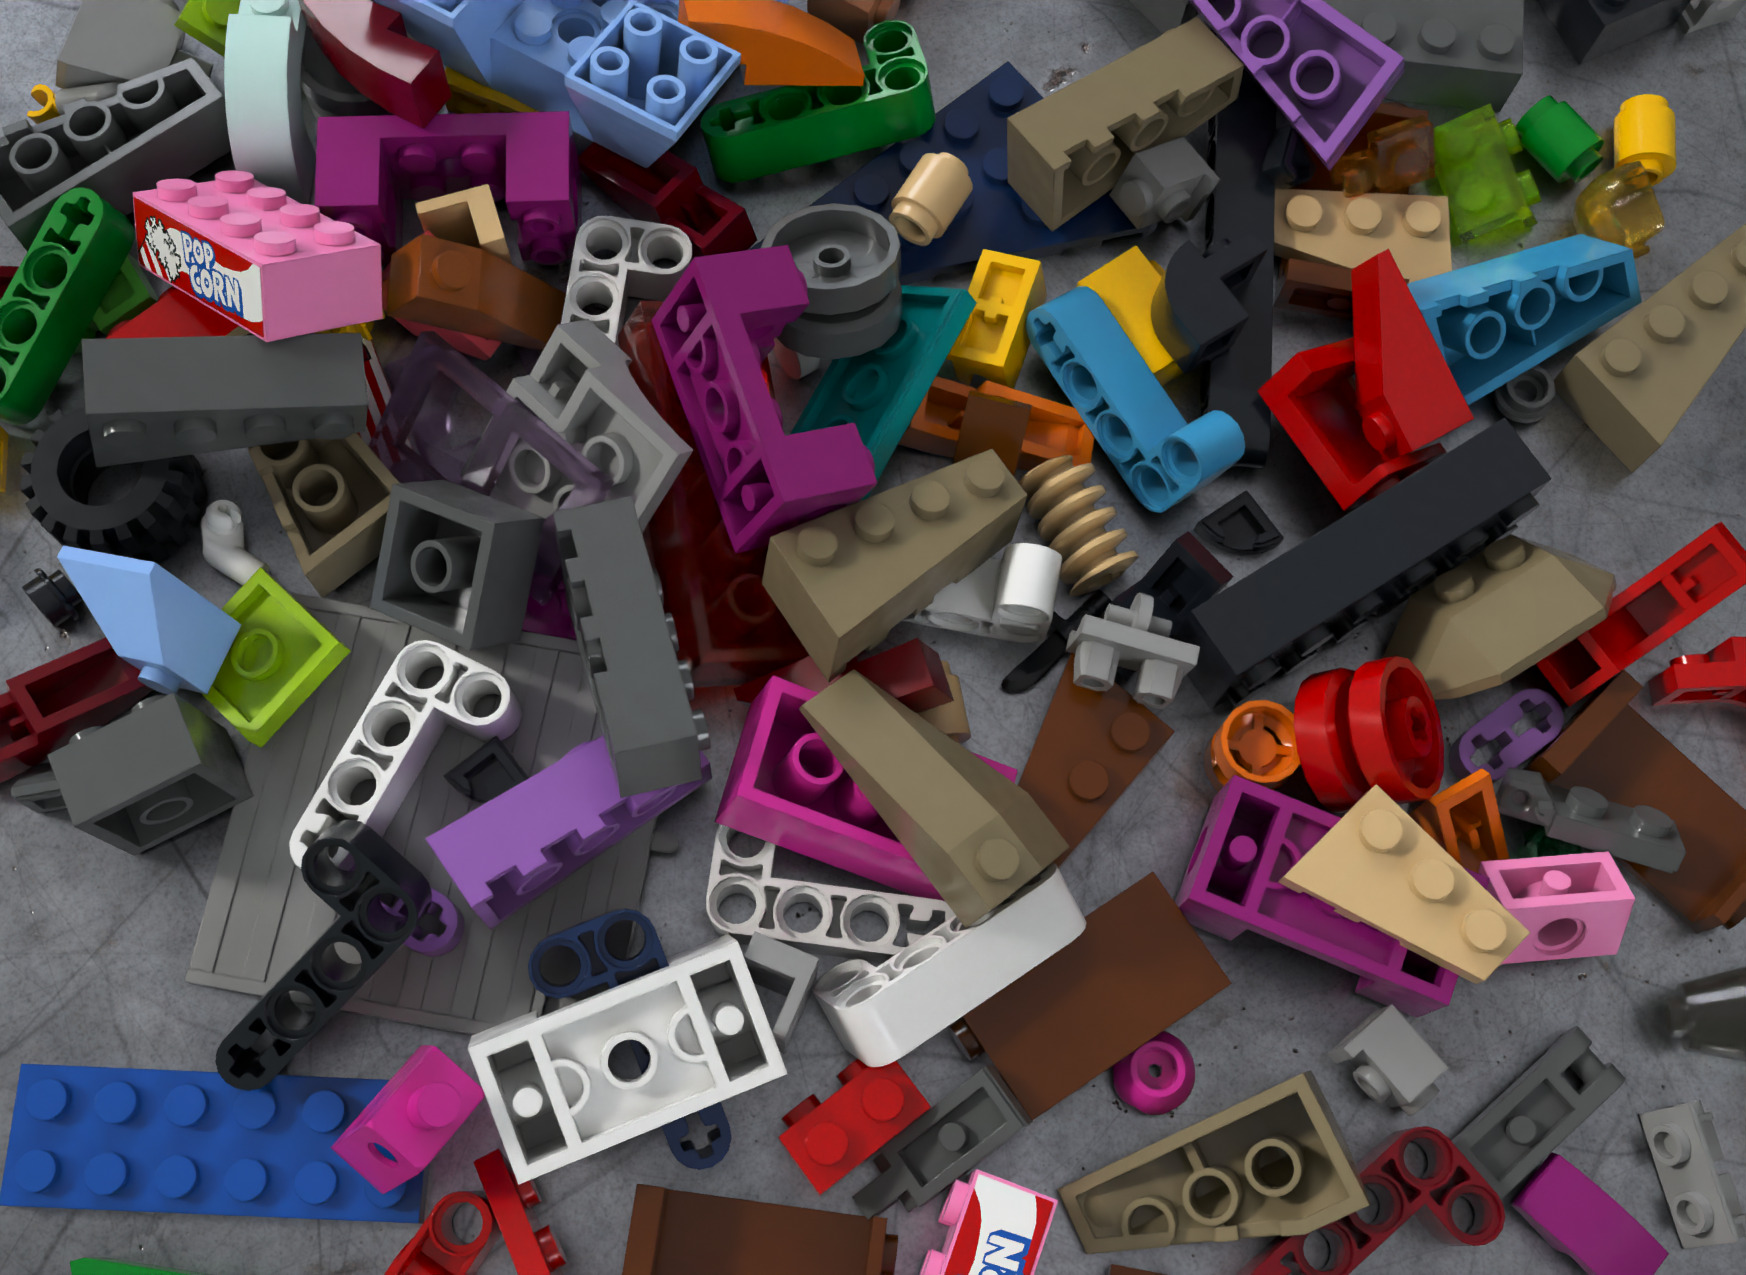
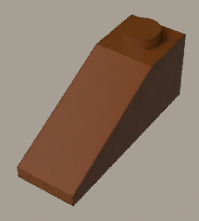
M421 234L391 255L386 315L543 351L556 326L561 324L566 293L483 249Z

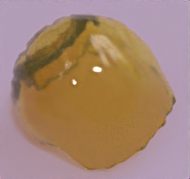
M1640 160L1626 163L1597 176L1582 190L1575 200L1573 224L1577 235L1585 234L1631 248L1634 259L1650 252V247L1644 245L1649 239L1664 230L1665 221L1647 172Z

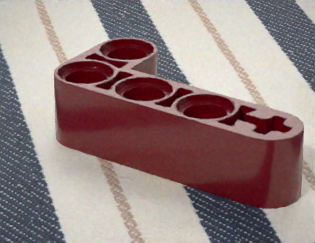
M1428 1126L1395 1131L1385 1137L1356 1164L1363 1185L1372 1189L1379 1199L1380 1210L1375 1221L1370 1224L1365 1223L1356 1212H1353L1316 1229L1330 1243V1260L1325 1267L1320 1270L1314 1269L1309 1265L1304 1256V1242L1310 1233L1283 1237L1278 1235L1241 1268L1236 1275H1288L1289 1273L1292 1275H1349L1413 1214L1428 1232L1443 1244L1450 1246L1486 1245L1495 1240L1503 1230L1505 1221L1504 1206L1494 1189L1441 1131ZM1410 1141L1416 1142L1423 1147L1428 1157L1427 1171L1421 1178L1412 1175L1405 1166L1404 1151ZM1460 1195L1470 1201L1475 1212L1474 1225L1467 1233L1457 1228L1452 1218L1453 1203Z

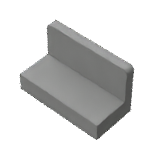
M754 931L744 954V959L753 983L787 997L773 1029V1036L780 1052L785 1054L811 995L812 987L817 980L819 958Z

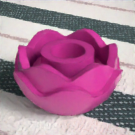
M1162 1031L1113 1065L1114 1088L1118 1096L1125 1103L1139 1109L1143 1113L1148 1115L1166 1114L1184 1103L1192 1092L1195 1083L1194 1059L1188 1047L1179 1038L1166 1031ZM1151 1065H1157L1160 1068V1075L1158 1077H1152L1149 1074V1067Z

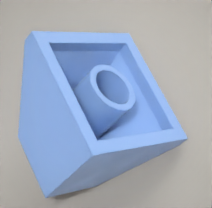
M63 546L57 556L58 560L116 654L141 670L137 679L144 685L167 695L171 693L176 694L179 688L208 694L242 624L156 562Z

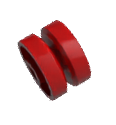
M1393 656L1365 662L1355 671L1337 668L1313 673L1301 682L1295 698L1294 732L1297 753L1308 784L1318 801L1332 813H1347L1376 784L1397 804L1428 800L1439 790L1444 773V741L1440 717L1432 692L1422 673L1408 658Z

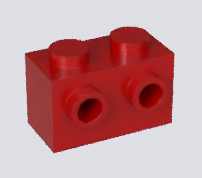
M856 1059L836 1076L843 1085L842 1088L822 1103L815 1094H812L781 1119L788 1130L781 1134L778 1140L819 1197L930 1110V1104L897 1061L880 1067H870Z

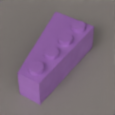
M1189 0L1228 49L1244 64L1246 71L1329 171L1405 71L1404 57L1323 0Z
M602 735L593 741H587L578 745L561 760L425 839L470 907L491 930L712 779L711 765L703 752L700 751L701 780L620 798L605 740Z

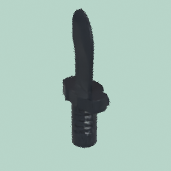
M1098 589L1066 620L1053 611L1052 621L1049 626L1053 634L1002 680L1003 690L1018 692L1029 688L1039 681L1066 653L1069 633L1072 630L1077 631L1084 615L1099 617L1108 604L1112 602L1111 599Z

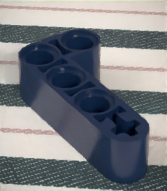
M621 908L553 933L539 941L530 955L528 971L530 980L537 990L546 996L559 999L573 996L605 982L612 989L665 968L669 964L656 930L649 918L637 910ZM632 920L638 923L644 932L643 947L632 958H617L610 954L605 946L606 932L617 921ZM553 946H567L574 950L580 958L579 973L568 983H551L541 973V957L546 950ZM629 1040L643 1074L649 1064V1050L641 1042ZM721 1102L697 1111L705 1126L716 1124V1128L707 1133L709 1145L704 1148L696 1149L695 1144L691 1140L680 1142L679 1139L689 1133L685 1116L662 1125L670 1150L677 1161L686 1167L698 1170L711 1168L722 1161L729 1151L732 1137L730 1125Z

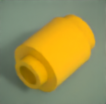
M1637 95L1624 101L1613 122L1614 173L1619 179L1634 187L1644 188L1657 185L1676 169L1675 113L1669 108L1668 101L1659 95Z

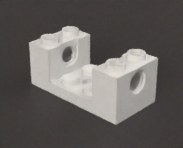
M724 935L666 958L669 966L544 1016L539 1017L537 1010L471 1036L468 1051L518 1185L788 1074L740 945L736 939L730 935ZM624 1040L639 1041L649 1050L650 1060L647 1069L643 1074L634 1079L619 1078L612 1073L608 1066L611 1050L615 1045Z

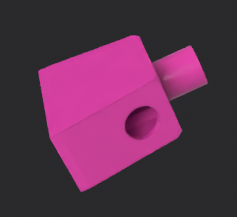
M421 1045L330 1148L381 1194H385L418 1175L432 1161L484 1099L483 1088L436 1046ZM374 1143L386 1148L395 1159L392 1161L381 1154Z

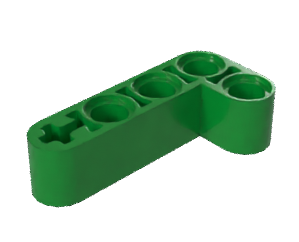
M886 20L875 24L867 30L864 35V48L868 65L862 66L865 75L863 86L786 85L724 101L709 108L701 118V129L715 175L725 182H744L925 134L933 127L936 117L928 66L915 29L905 21Z
M82 187L70 189L62 194L54 203L0 300V421L14 426L27 424L34 420L42 411L135 240V230L130 219L91 189Z

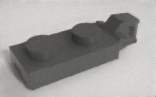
M1508 768L1495 796L1499 813L1544 826L1547 837L1598 852L1609 851L1611 856L1671 874L1673 871H1678L1686 855L1675 820H1672L1664 812L1646 805H1637L1635 808L1611 802L1600 793L1586 787L1574 786L1571 789L1557 786L1544 780L1540 772Z
M993 1065L985 1066L879 1149L881 1154L873 1161L882 1174L857 1192L852 1198L867 1220H870L875 1215L879 1216L899 1200L908 1212L913 1211L917 1207L928 1204L954 1184L956 1179L959 1180L1033 1123V1121Z

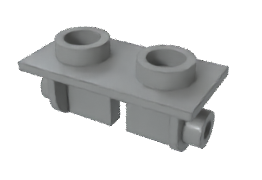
M1696 1100L1670 1108L1639 1114L1682 1248L1690 1249L1739 1242V1238L1746 1236L1742 1223L1746 1222V1213L1742 1211L1730 1173L1717 1175L1713 1162L1725 1158L1711 1120L1714 1119L1712 1112L1705 1113L1701 1101Z

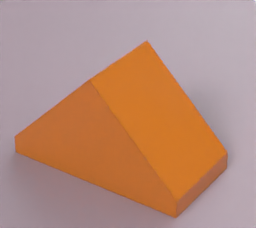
M1483 768L1428 799L1408 814L1449 855L1466 869L1478 873L1482 861L1510 859L1491 775Z

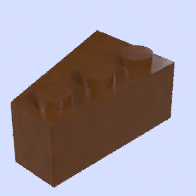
M1073 653L1070 654L1017 784L1029 793L1070 846L1052 862L1057 865L1059 870L1154 760L1175 732L1143 704L1134 700L1133 696L1115 681L1108 691H1094L1075 685L1073 683L1075 654Z

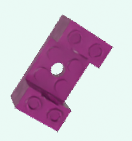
M569 111L436 114L424 129L396 115L318 117L314 206L319 208L321 214L335 221L349 223L354 226V231L381 244V267L384 264H389L391 255L403 247L404 200L414 199L422 202L489 184L494 202L506 197L510 219L518 221V247L522 261L533 260L543 265H556L564 262L566 259L573 258L576 236L579 228L582 226V173Z
M788 245L694 257L652 318L655 332L735 553L767 547L771 536L857 503L878 484L875 477V465L872 454L863 445L855 423L786 436L784 434L783 416L780 406L770 396L760 367L761 362L776 346L774 342L775 337L781 335L783 327L787 323L795 322L810 304L806 279L803 273L796 268Z
M1233 775L1212 800L1175 900L1176 905L1188 922L1195 927L1229 941H1232L1248 929L1358 974L1360 978L1355 989L1356 993L1387 1006L1393 1004L1397 1010L1416 1018L1449 1006L1459 975L1400 946L1399 940L1362 921L1356 923L1334 911L1335 907L1304 891L1298 893L1278 883L1341 818ZM1464 868L1487 890L1490 878Z

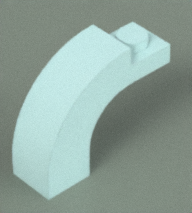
M240 0L238 14H229L224 59L226 118L236 171H245L253 174L255 180L268 187L285 190L286 196L301 204H309L316 154L306 130L302 109L301 57L306 22L299 1Z

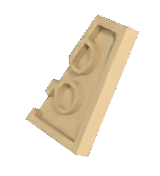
M1377 784L1368 790L1278 881V883L1298 893L1304 891L1335 907L1334 911L1356 923L1362 921L1399 940L1400 946L1474 984L1484 982L1530 934L1505 907Z

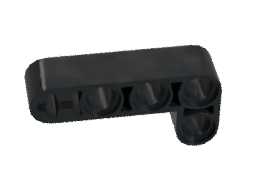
M348 819L334 823L308 847L302 857L301 871L304 881L317 896L340 916L244 1015L220 1044L215 1060L218 1073L226 1083L236 1089L251 1091L260 1089L271 1082L410 937L431 906L432 892L430 884L424 875L372 828L361 821ZM329 846H338L349 851L355 861V870L347 871L335 866L329 857ZM390 893L400 897L407 905L408 915L399 917L388 913L381 905L380 894ZM343 942L355 947L360 954L362 963L352 964L342 960L336 953L334 943ZM289 991H300L308 995L314 1003L315 1011H306L297 1007L291 1000ZM268 1029L276 1038L268 1048L259 1054L251 1046Z

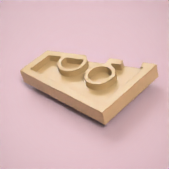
M1275 188L1274 255L1287 260L1292 258L1353 269L1389 248L1403 278L1409 279V283L1452 271L1448 196Z

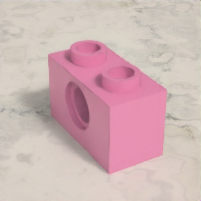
M1609 851L1481 862L1478 873L1490 878L1487 891L1530 932L1501 964L1617 955L1635 897Z

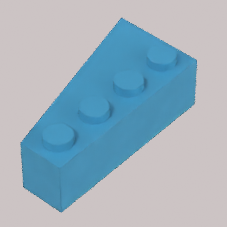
M1578 234L1407 284L1467 405L1472 404L1642 302L1633 250L1585 234Z

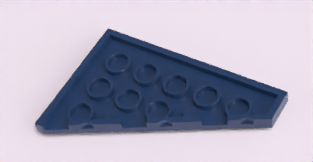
M1009 61L935 114L936 121L933 127L925 134L894 143L809 205L816 206L836 203L861 206L881 214L889 221V215L893 211L891 206L892 200L924 154L944 152L960 159L968 169V176L972 181L973 190L940 238H933L929 245L920 246L913 244L898 234L901 244L900 285L933 280L934 277L945 273L959 275L974 272V267L977 266L983 249L1029 259H1038L1061 254L1062 251L1068 248L1083 250L1101 246L1103 240L1137 233H1141L1142 238L1147 237L1156 230L1158 224L1156 222L1138 230L1109 196L1113 190L1111 189L1053 232L1045 225L1008 183L1007 118L1044 99ZM762 239L756 245L751 247L749 250L760 249L764 239Z

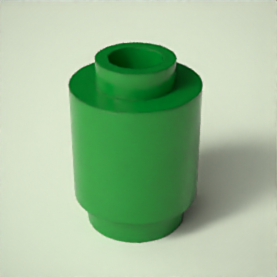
M1551 95L1544 97L1533 105L1515 126V131L1522 137L1520 145L1559 184L1570 178L1575 183L1580 182L1594 171L1603 160V157L1598 152L1604 145V139L1566 101L1558 103Z

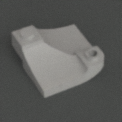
M589 319L558 324L530 375L513 378L460 474L478 493L544 517L538 550L559 566H561L553 512L632 496L643 534L647 524L693 452V449L662 419L639 389L628 369L632 359Z

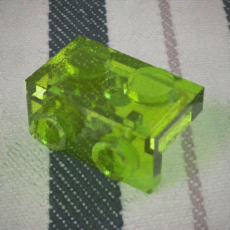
M1491 103L1422 133L1443 194L1448 196L1449 211L1457 234L1463 243L1519 219L1522 220L1526 228L1538 224L1532 206L1542 202L1530 169L1519 172L1514 154L1523 151V146L1511 117L1500 121Z

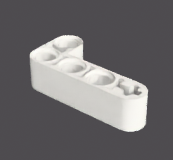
M596 216L588 219L579 228L576 236L561 324L589 319L620 348L628 296L665 301L692 261V243L687 234L671 225L621 217ZM601 249H609L617 253L615 257L603 260L592 256L594 252ZM660 258H668L674 260L678 265L670 269H661L652 263ZM591 303H600L609 308L600 315H590L582 311L585 306Z
M1014 543L1008 545L1004 550L1002 560L989 558L957 584L951 582L934 596L933 603L916 616L911 613L902 621L1012 642H1041L1046 637L1053 617L1062 556L1057 551L1038 544Z
M430 640L415 641L404 647L397 655L293 830L289 847L294 863L301 869L302 857L308 847L327 828L337 822L336 819L340 813L349 820L361 821L383 837L448 724L486 742L491 741L496 736L500 741L511 736L519 727L522 718V707L505 678L496 671L437 642ZM436 666L444 667L442 679L437 685L428 689L417 688L419 676L425 670ZM489 694L501 695L502 700L495 713L482 718L473 716L474 706L480 698ZM402 722L410 723L409 735L402 743L392 747L384 746L386 732L392 726ZM366 779H376V790L370 800L362 805H351L350 796L355 786ZM339 847L337 854L333 858L330 857L333 864L342 870L349 871L355 865L352 855L342 847Z
M719 824L717 829L706 895V910L714 932L720 937L730 935L739 944L749 945L754 931L806 953L884 963L924 936L907 933L904 947L894 946L900 927L899 914L910 916L906 930L920 932L926 931L930 921L935 920L942 924L955 915L949 905L942 900L774 878L777 855L775 844L766 841L764 848L759 854L749 858H742L736 856L728 847L731 838L739 831ZM736 893L749 896L756 904L755 912L751 918L740 924L726 922L720 917L718 911L721 902L727 896ZM798 902H807L819 909L822 920L816 929L807 933H799L787 926L784 920L786 911ZM862 911L876 912L884 918L887 924V933L881 939L874 942L860 940L853 934L850 928V922L853 917Z
M1050 863L1040 873L969 927L965 928L959 918L954 915L878 967L863 959L849 960L833 967L814 983L812 991L843 1047L867 1066H884L905 1056L1071 943L1085 930L1087 922L1057 865Z

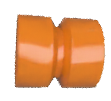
M1268 700L1248 701L1235 708L1206 746L1203 757L1206 776L1212 786L1219 792L1233 775H1237L1276 791L1301 764L1297 753L1294 732V714L1283 705Z

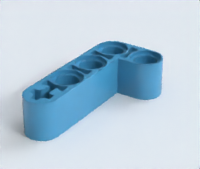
M1078 286L1029 312L1026 319V330L1032 346L1074 408H1076L1132 493L1145 508L1156 513L1168 510L1209 485L1243 456L1245 450L1244 435L1238 423L1225 412L1213 410L1187 424L1104 301L1094 290L1087 286Z

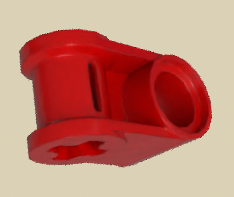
M456 1191L444 1196L434 1206L415 1236L396 1256L384 1275H474L501 1235V1230L486 1193L483 1191ZM466 1202L474 1205L480 1211L483 1219L482 1230L472 1243H465L459 1240L452 1229V1217L455 1210Z

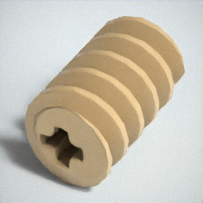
M1063 455L1049 459L1026 473L1018 483L1027 493V498H1031L1027 504L1029 515L1033 519L1041 520L1037 529L1039 536L1043 540L1052 541L1049 548L1057 551L1062 556L1063 564L1059 577L1065 584H1074L1070 590L1069 597H1077L1098 590L1118 579L1139 558V555L1134 550L1123 553L1116 552L1115 548L1127 538L1128 533L1124 528L1106 532L1104 526L1117 515V511L1113 506L1095 509L1094 504L1107 491L1103 485L1084 487L1083 483L1096 471L1094 465L1087 463L1074 466L1072 463L1074 457Z

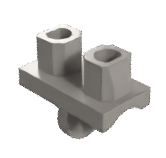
M1139 592L1135 596L1130 609L1109 603L1104 619L1085 614L1077 631L1072 630L1069 633L1066 652L1075 654L1073 679L1075 685L1094 691H1108L1114 684L1117 666L1138 672L1133 699L1144 705L1165 709L1174 700L1182 678L1197 665L1200 646L1168 638L1172 629V621L1152 616L1154 607L1153 596Z

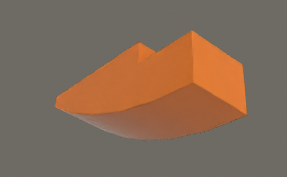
M679 0L678 22L741 53L739 66L744 85L863 86L865 75L854 39L831 24L807 12L775 0Z
M936 376L898 445L954 458L970 390L1032 405L1016 469L1031 471L1045 461L1063 455L1074 457L1072 460L1074 466L1091 463L1094 435L1076 408L988 380L978 388H974Z

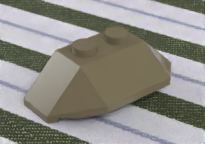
M1510 534L1503 539L1489 544L1481 553L1455 569L1442 573L1434 582L1411 595L1383 658L1393 656L1408 658L1422 673L1434 700L1460 698L1502 685L1607 619L1612 602V594L1617 585L1615 575L1573 554Z

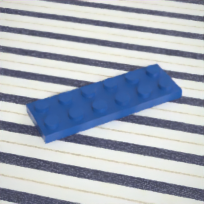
M21 1064L1 1186L0 1206L423 1224L430 1163L418 1175L387 1193L381 1194L330 1148L388 1083L389 1080L276 1075L271 1082L262 1088L247 1091L236 1089L229 1085L218 1072ZM374 1143L381 1154L392 1161L395 1159L386 1148Z

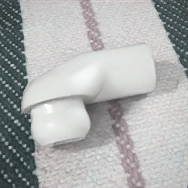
M216 500L209 504L206 508V514L201 520V543L204 560L210 566L242 586L260 567L269 573L270 566L245 550L244 525L241 520L242 513L240 508L229 500Z

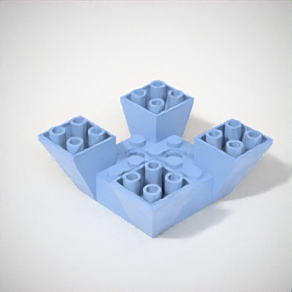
M374 0L377 4L400 12L406 31L416 41L438 49L443 65L486 87L504 93L539 112L569 111L574 132L646 169L678 141L741 62V53L678 22L679 0ZM775 0V1H778V2H781V3L786 4L789 0Z

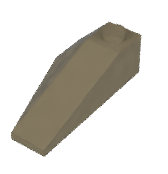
M855 669L799 708L965 928L994 909L1070 847L1028 792Z
M1311 1070L1057 1189L1087 1254L1168 1247L1169 1245L1215 1241V1243L1238 1241L1245 1238L1281 1235V1237L1305 1235L1371 1204L1344 1134Z

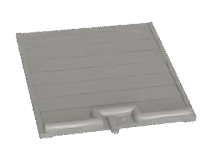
M292 593L351 652L262 748L251 743L244 766V773L254 796L233 806L184 982L263 997L340 916L306 884L301 869L294 863L290 855L289 841L306 808L397 655L404 647L415 641L430 640L437 642L496 671L505 678L521 704L522 718L515 732L501 742L530 778L561 760L578 745L587 741H593L603 735L577 640L522 631L520 641L468 650L373 610L369 605ZM677 657V661L685 659ZM686 659V661H687V663H688V666H689V669H690V664H691V663H690V660H689V659ZM436 666L425 670L419 676L417 688L428 689L437 685L442 679L444 667ZM489 694L480 698L474 706L473 716L482 718L495 713L500 706L501 695ZM402 722L392 726L386 732L384 746L392 747L402 743L409 735L410 723ZM448 724L382 838L424 875L431 888L446 896L461 910L464 917V933L458 945L452 951L442 956L428 957L402 944L339 1011L475 1035L537 1010L539 1017L609 990V985L605 982L570 997L558 999L546 996L537 990L530 980L528 971L530 955L539 941L553 933L615 909L629 908L639 911V901L650 850L663 853L675 852L679 847L677 836L670 832L655 830L656 816L490 930L470 907L425 839L483 805V803L473 801L460 794L443 775L488 742L479 740ZM366 779L355 786L350 796L351 805H362L370 800L376 790V779ZM342 813L336 819L337 822L348 820ZM329 846V857L333 858L337 854L338 846ZM380 894V901L392 909L399 900V897L394 894ZM439 908L433 916L425 914L418 924L423 929L420 941H423L429 933L439 937L444 933L446 925L439 919L443 908ZM625 919L617 921L610 926L605 936V946L610 954L621 959L629 958L636 926L635 921ZM343 942L334 943L336 953L342 960L352 964L362 963L360 954L355 947ZM562 945L553 946L546 950L540 960L541 973L545 979L555 984H565L573 980L579 973L581 965L580 958L576 952ZM289 991L293 1003L314 1006L313 1001L308 995L300 991Z

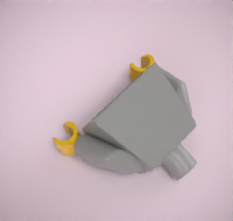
M82 0L57 59L55 86L62 89L55 94L46 85H35L31 91V96L40 105L45 107L39 111L30 110L27 112V116L36 124L65 114L62 105L83 97L87 101L107 99L117 94V85L192 57L210 78L214 63L181 50L186 33L174 26L181 12L173 0Z

